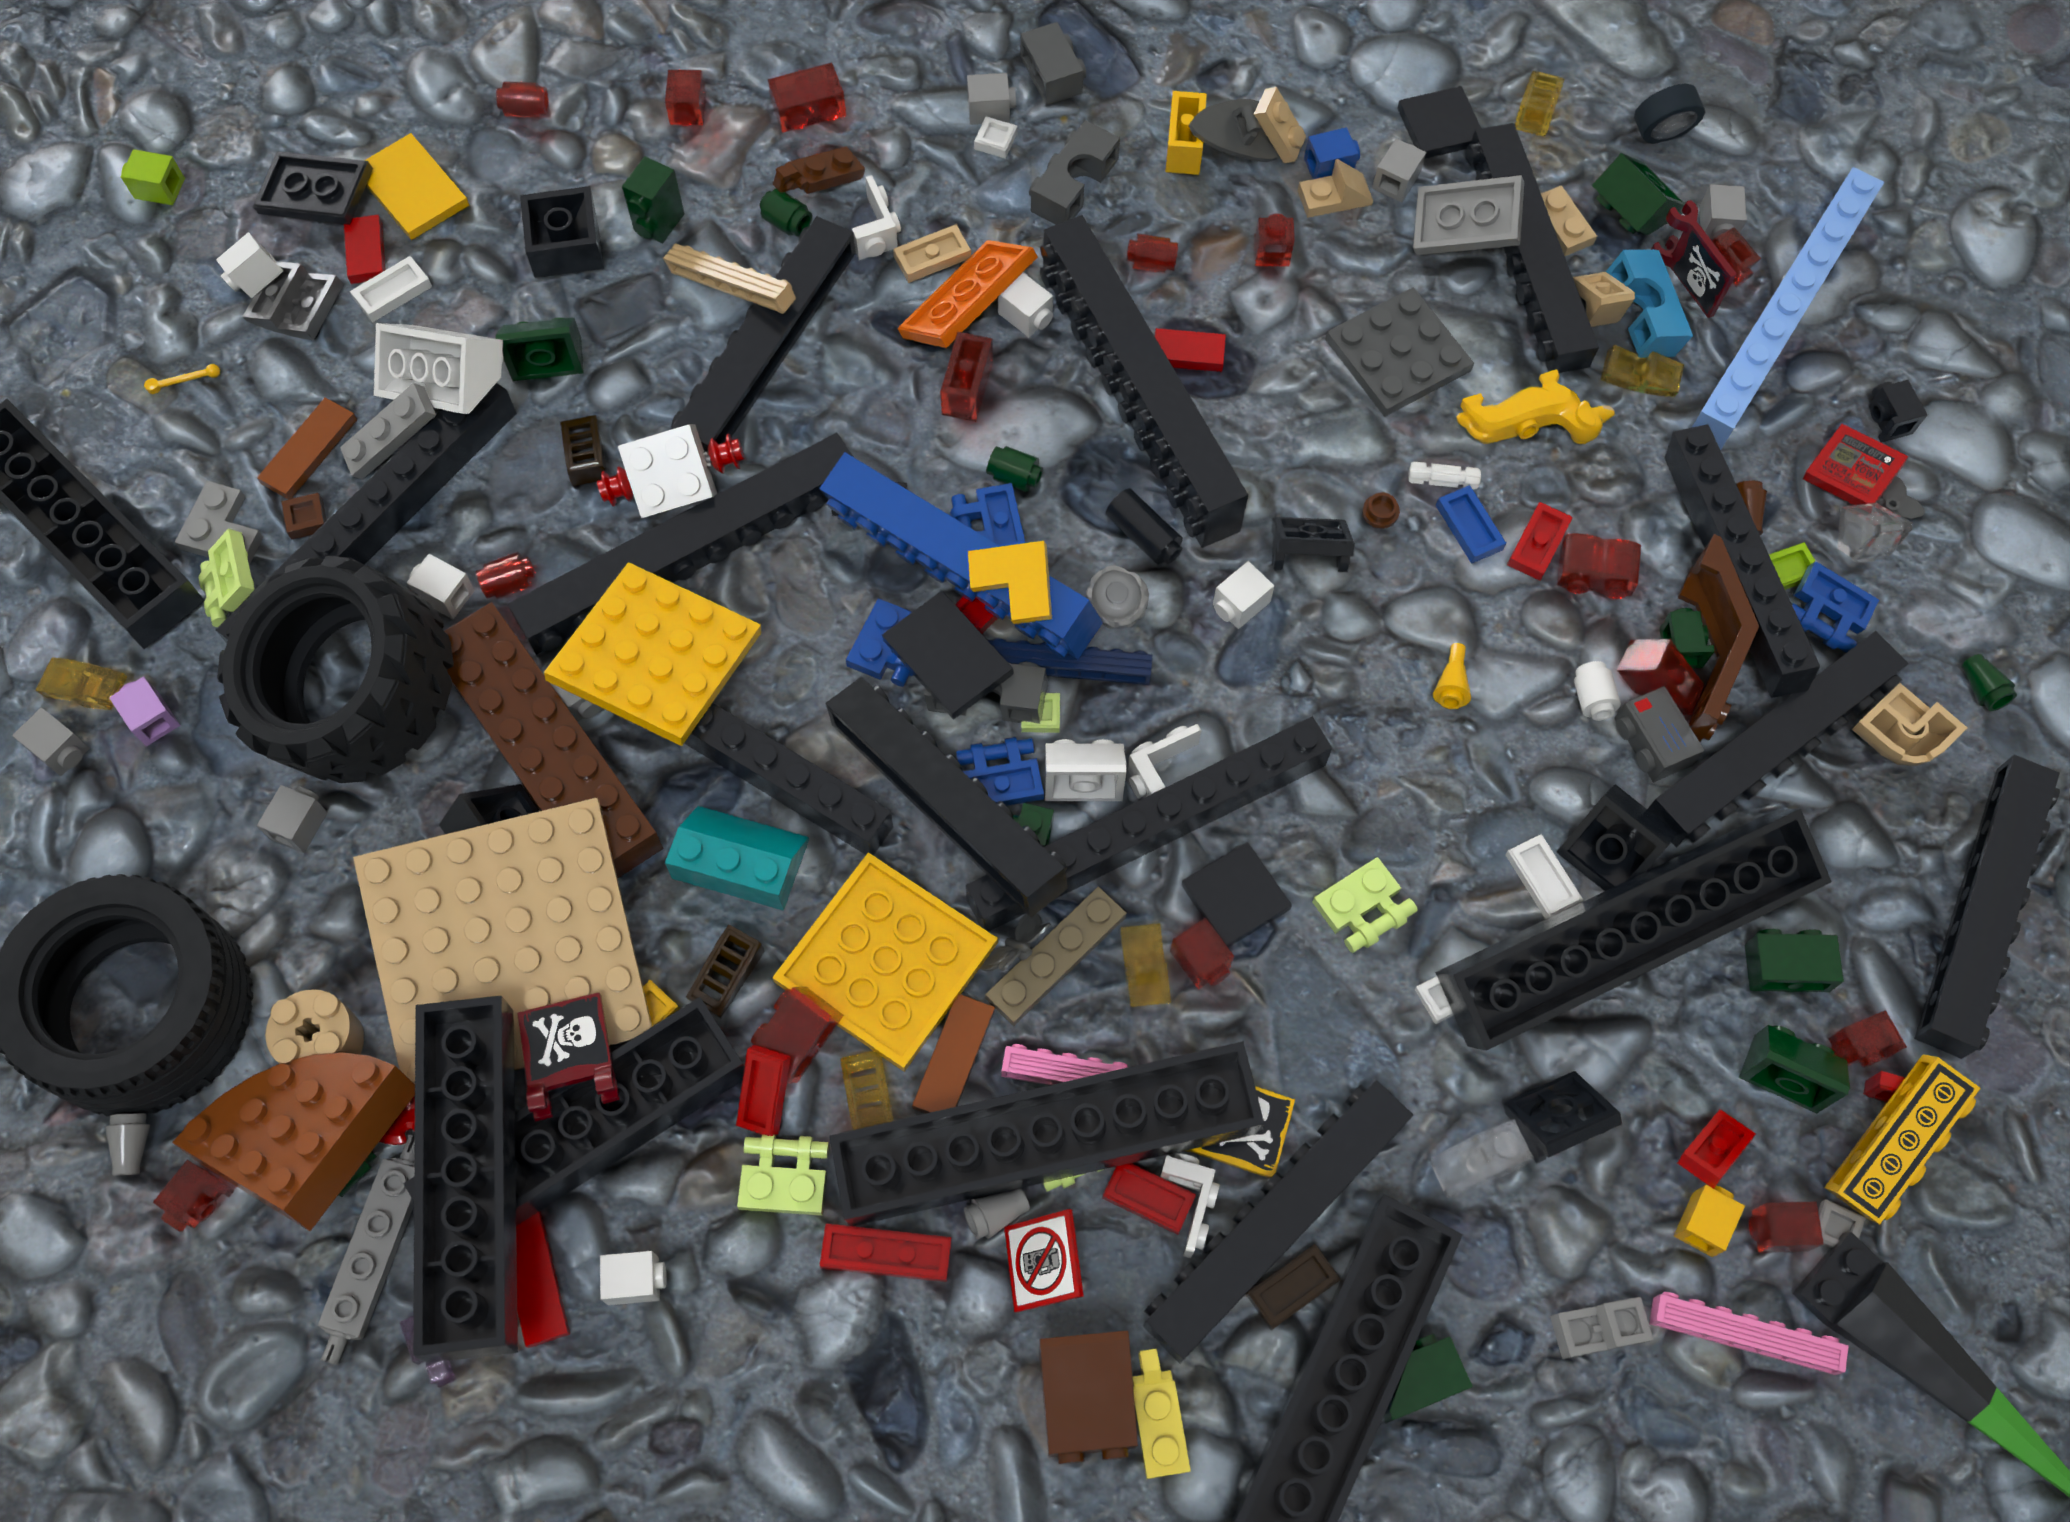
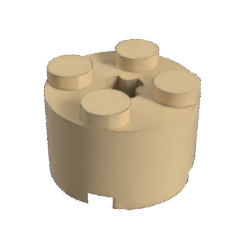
M322 990L300 991L286 999L277 1001L271 1008V1016L266 1026L265 1038L271 1056L279 1064H288L294 1059L314 1054L341 1052L361 1054L364 1030L360 1020L345 1004L329 992Z

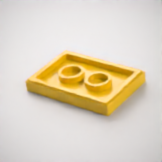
M412 133L365 160L369 161L373 167L366 187L410 240L415 239L469 206L466 196Z

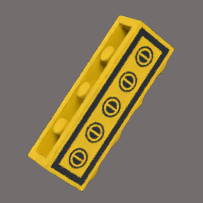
M1923 1054L1824 1188L1870 1221L1881 1224L1883 1220L1890 1219L1898 1211L1901 1205L1899 1198L1907 1187L1917 1184L1925 1174L1926 1166L1924 1164L1933 1152H1939L1949 1142L1951 1138V1132L1949 1131L1958 1118L1962 1119L1972 1111L1976 1104L1974 1097L1981 1088L1939 1057Z

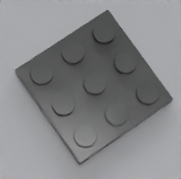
M1414 287L1327 331L1325 337L1327 343L1384 417L1471 372L1474 366L1471 358Z

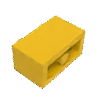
M1172 92L1165 172L1199 175L1203 142L1191 133L1189 124L1200 111L1206 108L1207 93Z

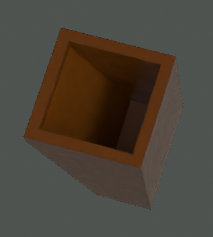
M1129 1331L1040 1339L1039 1360L1048 1457L1058 1456L1059 1465L1085 1462L1084 1454L1102 1452V1460L1129 1458L1128 1450L1136 1449L1138 1446Z

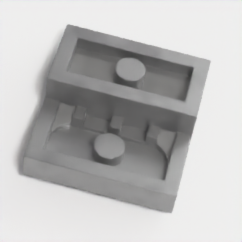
M277 262L283 272L252 298L242 317L247 322L270 331L291 337L314 340L344 284L336 275L308 273L299 263Z

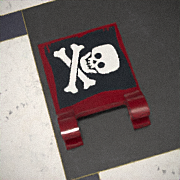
M1689 200L1683 206L1682 212L1684 215H1681L1673 207L1666 216V221L1671 227L1683 231L1680 239L1672 235L1665 244L1668 250L1663 249L1659 242L1654 243L1651 250L1660 251L1664 264L1672 269L1709 319L1717 312L1737 274L1697 222L1698 207L1693 201Z
M600 992L517 1013L527 1080L528 1110L533 1112L535 1121L553 1117L548 1094L549 1090L592 1079L595 1081L597 1094H601L603 1104L620 1100Z

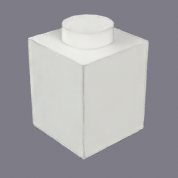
M249 232L216 259L225 271L220 275L235 292L241 288L250 298H253L283 272L274 257Z
M1023 272L998 296V314L1029 338L1038 329H1044L1053 318V295Z
M428 554L422 563L413 568L407 581L409 588L417 593L419 597L432 605L436 611L453 620L475 591L465 572L431 554Z
M1247 561L1216 587L1213 600L1214 609L1221 619L1226 622L1230 621L1239 629L1271 602L1275 585Z
M653 1251L600 1255V1299L607 1305L660 1301V1289L666 1288L665 1262H659V1257Z

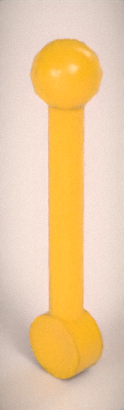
M209 364L206 369L160 381L150 378L145 381L144 387L150 394H156L162 387L206 376L216 378L220 375V368L216 364Z

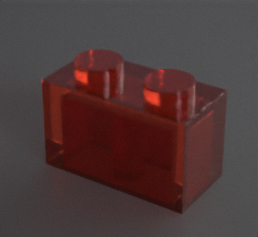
M832 62L767 79L771 104L782 133L846 116L844 92Z
M957 332L940 391L942 415L977 422L993 364V338Z
M793 987L791 990H785L774 1005L776 1013L769 1023H763L751 1038V1043L791 1056L787 1084L799 1082L844 1016L807 987Z

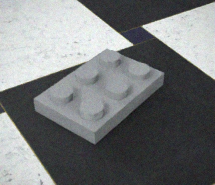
M1522 175L1418 187L1413 244L1415 254L1426 255L1520 245L1524 180Z

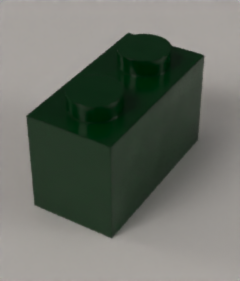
M644 156L624 182L622 189L634 231L645 239L651 238L663 244L685 213L675 170Z
M1763 929L1758 931L1744 945L1750 991L1831 992L1844 982L1837 935H1822V932L1816 929L1803 930L1796 934H1782L1780 929Z

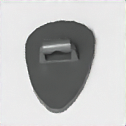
M1236 99L1218 103L1200 111L1189 124L1190 131L1195 137L1219 151L1263 162L1274 161L1280 157L1254 115L1259 101Z

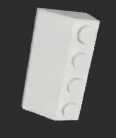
M376 323L374 396L394 400L411 384L416 383L425 387L433 408L470 414L501 378L503 340L416 325Z

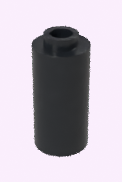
M1131 488L1120 492L1107 507L1105 515L1157 565L1164 562L1167 564L1173 562L1182 552L1183 548L1180 545L1183 537Z

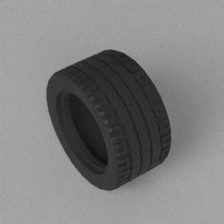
M118 874L116 876L105 875L101 878L94 877L85 881H79L50 895L31 909L12 929L0 949V1052L5 1055V1060L8 1064L14 1066V1070L24 1075L26 1079L79 1108L106 1116L158 1113L160 1110L170 1109L173 1105L181 1104L188 1098L198 1094L199 1090L211 1084V1081L220 1075L222 1069L230 1063L231 1058L237 1053L238 1046L246 1034V1028L249 1026V1014L253 1008L251 1002L253 999L251 986L253 984L252 978L249 977L251 971L249 966L245 964V955L240 951V946L233 940L230 933L176 888L170 887L161 881L156 882L149 877L142 878L139 875H132L130 877H127L125 874ZM141 942L171 944L178 962V983L173 1001L161 1021L144 1037L122 1049L101 1054L80 1053L72 1038L70 1010L77 988L86 974L101 959L122 947Z

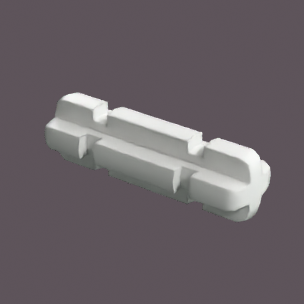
M1412 462L1409 467V482L1423 484L1424 481H1428V485L1458 488V484H1461L1462 488L1470 485L1475 490L1478 489L1481 481V470L1478 468L1466 467L1465 470H1461V466L1431 463V467H1427V464L1424 462Z

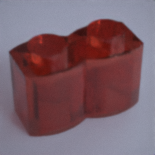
M1580 533L1566 534L1560 549L1557 585L1566 588L1571 593L1582 594L1588 591H1596L1610 599H1622L1626 596H1632L1638 585L1641 545L1623 539H1602L1597 536Z

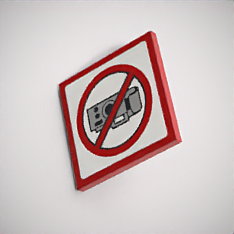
M1066 1209L1004 1227L1014 1313L1084 1297L1072 1209Z

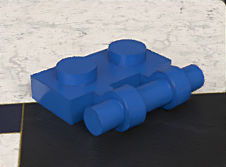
M1012 483L976 489L977 502L967 504L964 494H956L951 497L953 508L950 514L953 518L972 528L971 522L973 520L981 519L984 531H978V533L1000 546L1025 543Z
M1815 561L1807 567L1794 594L1795 597L1806 603L1804 609L1794 603L1791 604L1804 632L1809 630L1821 637L1823 644L1833 650L1839 648L1847 653L1857 645L1855 640L1846 635L1848 630L1850 629L1856 634L1864 631L1879 599ZM1822 612L1835 620L1833 626L1817 618L1819 613Z
M878 598L846 658L847 667L879 680L882 679L886 669L889 668L894 670L890 679L891 682L903 687L908 677L913 676V674L886 645L882 634L912 612Z
M1016 737L1005 738L1004 743L988 746L977 743L971 744L970 749L956 751L957 761L961 766L974 765V770L963 772L970 779L973 777L977 778L984 785L988 796L995 803L1001 801L1006 806L1044 800L1037 758L1021 761L1020 755L1034 753L1032 738L1017 740ZM1007 758L1009 762L991 767L986 765V761Z

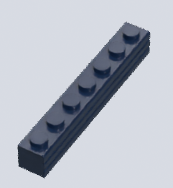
M1001 638L988 640L1008 663H1035L1040 667L1046 668L1047 676L1150 685L1153 654H1147L1144 651L1130 653L1124 652L1121 649L1107 651L1100 650L1098 647H1088L1077 660L1069 654H1066L1064 658L1056 655L1045 646L1047 642L1039 645L1030 644L1024 640L1017 642H1007Z

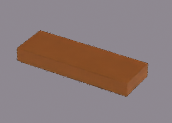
M325 397L258 475L257 479L260 484L288 500L291 499L357 421L355 414Z
M961 994L957 996L912 1104L913 1109L923 1113H931L958 1106L994 1015V1006Z

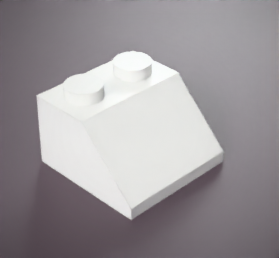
M1067 739L1046 743L1045 801L1123 800L1126 779L1124 744H1115L1113 741L1105 739L1096 740L1092 744H1076V742Z

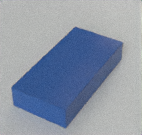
M1470 485L1438 498L1435 506L1471 564L1504 550L1506 546L1504 538Z

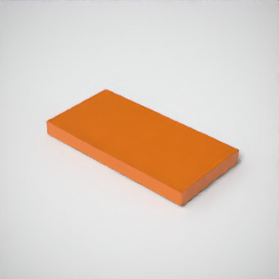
M987 240L899 326L898 331L902 338L947 348L1038 258L1033 247Z

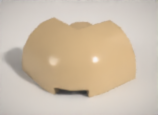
M1899 683L1852 730L1879 754L1895 764L1918 766L1930 762L1941 755L1967 727L1938 702L1929 708L1905 686Z

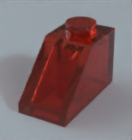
M1671 639L1630 640L1617 669L1634 693L1641 696L1665 686L1683 715H1692L1704 687L1703 682Z

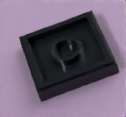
M1462 86L1402 99L1398 103L1397 109L1413 145L1426 152L1425 159L1467 149V146L1471 144L1475 129L1481 128Z
M1248 842L1184 879L1181 884L1224 949H1227L1288 912L1292 907Z

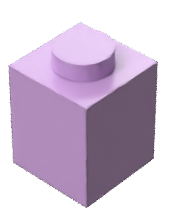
M144 676L137 681L127 683L119 692L109 697L130 731L146 747L181 726L160 693Z

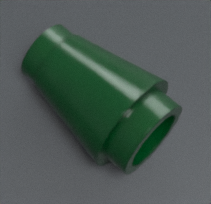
M1982 654L1974 655L1962 664L1961 667L1980 706H1986L1992 712L2005 707L2016 698L2015 684L1985 659Z

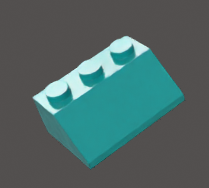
M697 806L678 827L665 865L671 878L674 880L784 911L807 848L809 837Z

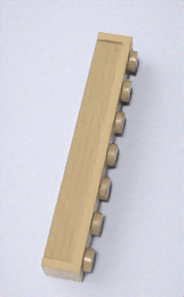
M674 244L668 254L663 257L672 274L782 314L786 312L796 299L792 286L788 281L775 279L767 273L765 275L758 273L753 268L741 267L736 262H727L719 256H710L705 251H696L688 245Z

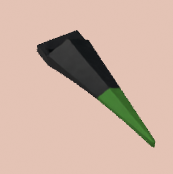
M1852 1232L1843 1233L1838 1238L1840 1241L1837 1245L1828 1250L1792 1294L1824 1325L1930 1395L2070 1497L2069 1469L1888 1262H1882Z

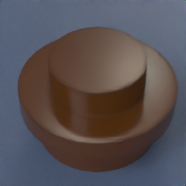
M1380 492L1370 496L1365 501L1362 513L1366 522L1371 526L1388 528L1398 520L1400 508L1392 495Z

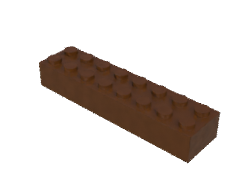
M491 602L446 629L444 632L450 638L454 667L449 668L447 672L452 679L453 686L539 810L544 811L598 798L617 878H620L664 849L656 831L552 685L545 681L544 674L495 605Z

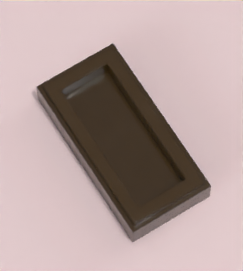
M1314 1244L1250 1290L1246 1296L1272 1331L1341 1279L1316 1244Z

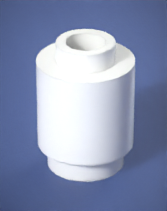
M1593 661L1581 665L1575 671L1574 684L1583 715L1597 721L1611 718L1621 706L1612 671L1606 668V664L1601 661Z

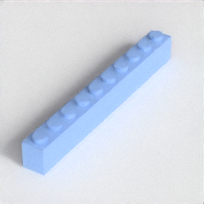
M1852 167L1703 407L1692 428L1709 424L1720 450L1883 186V181Z

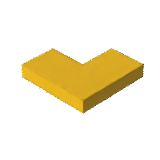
M1045 541L968 551L970 588L973 592L1009 587L1010 613L1013 624L1052 619L1048 556Z

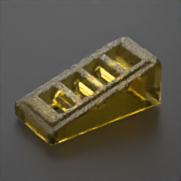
M1532 71L1515 121L1517 130L1540 136L1547 134L1562 90L1564 78Z
M869 1051L840 1058L852 1130L895 1121L882 1056L876 1051ZM871 1068L876 1070V1073L855 1078L852 1076L854 1072ZM878 1084L879 1087L857 1093L855 1091V1089L872 1086ZM877 1101H881L882 1103L880 1105L859 1109V1105L873 1103Z

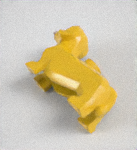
M1555 369L1539 376L1542 387L1525 388L1498 405L1482 406L1484 398L1481 393L1463 398L1461 402L1463 412L1459 413L1456 417L1457 422L1474 439L1482 444H1491L1519 436L1521 439H1528L1534 436L1539 428L1553 424L1563 426L1570 433L1571 439L1574 442L1586 444L1597 438L1601 433L1603 423L1612 418L1615 412L1608 405L1591 408L1586 400L1581 402L1574 391L1558 384L1560 375L1558 370Z

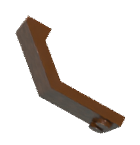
M1714 534L1691 569L1678 597L1696 606L1697 610L1700 611L1703 625H1706L1708 628L1711 644L1714 645V651L1717 656L1715 666L1688 723L1699 742L1702 739L1709 741L1717 726H1721L1725 721L1732 706L1726 700L1759 629L1758 621L1723 538L1717 534Z

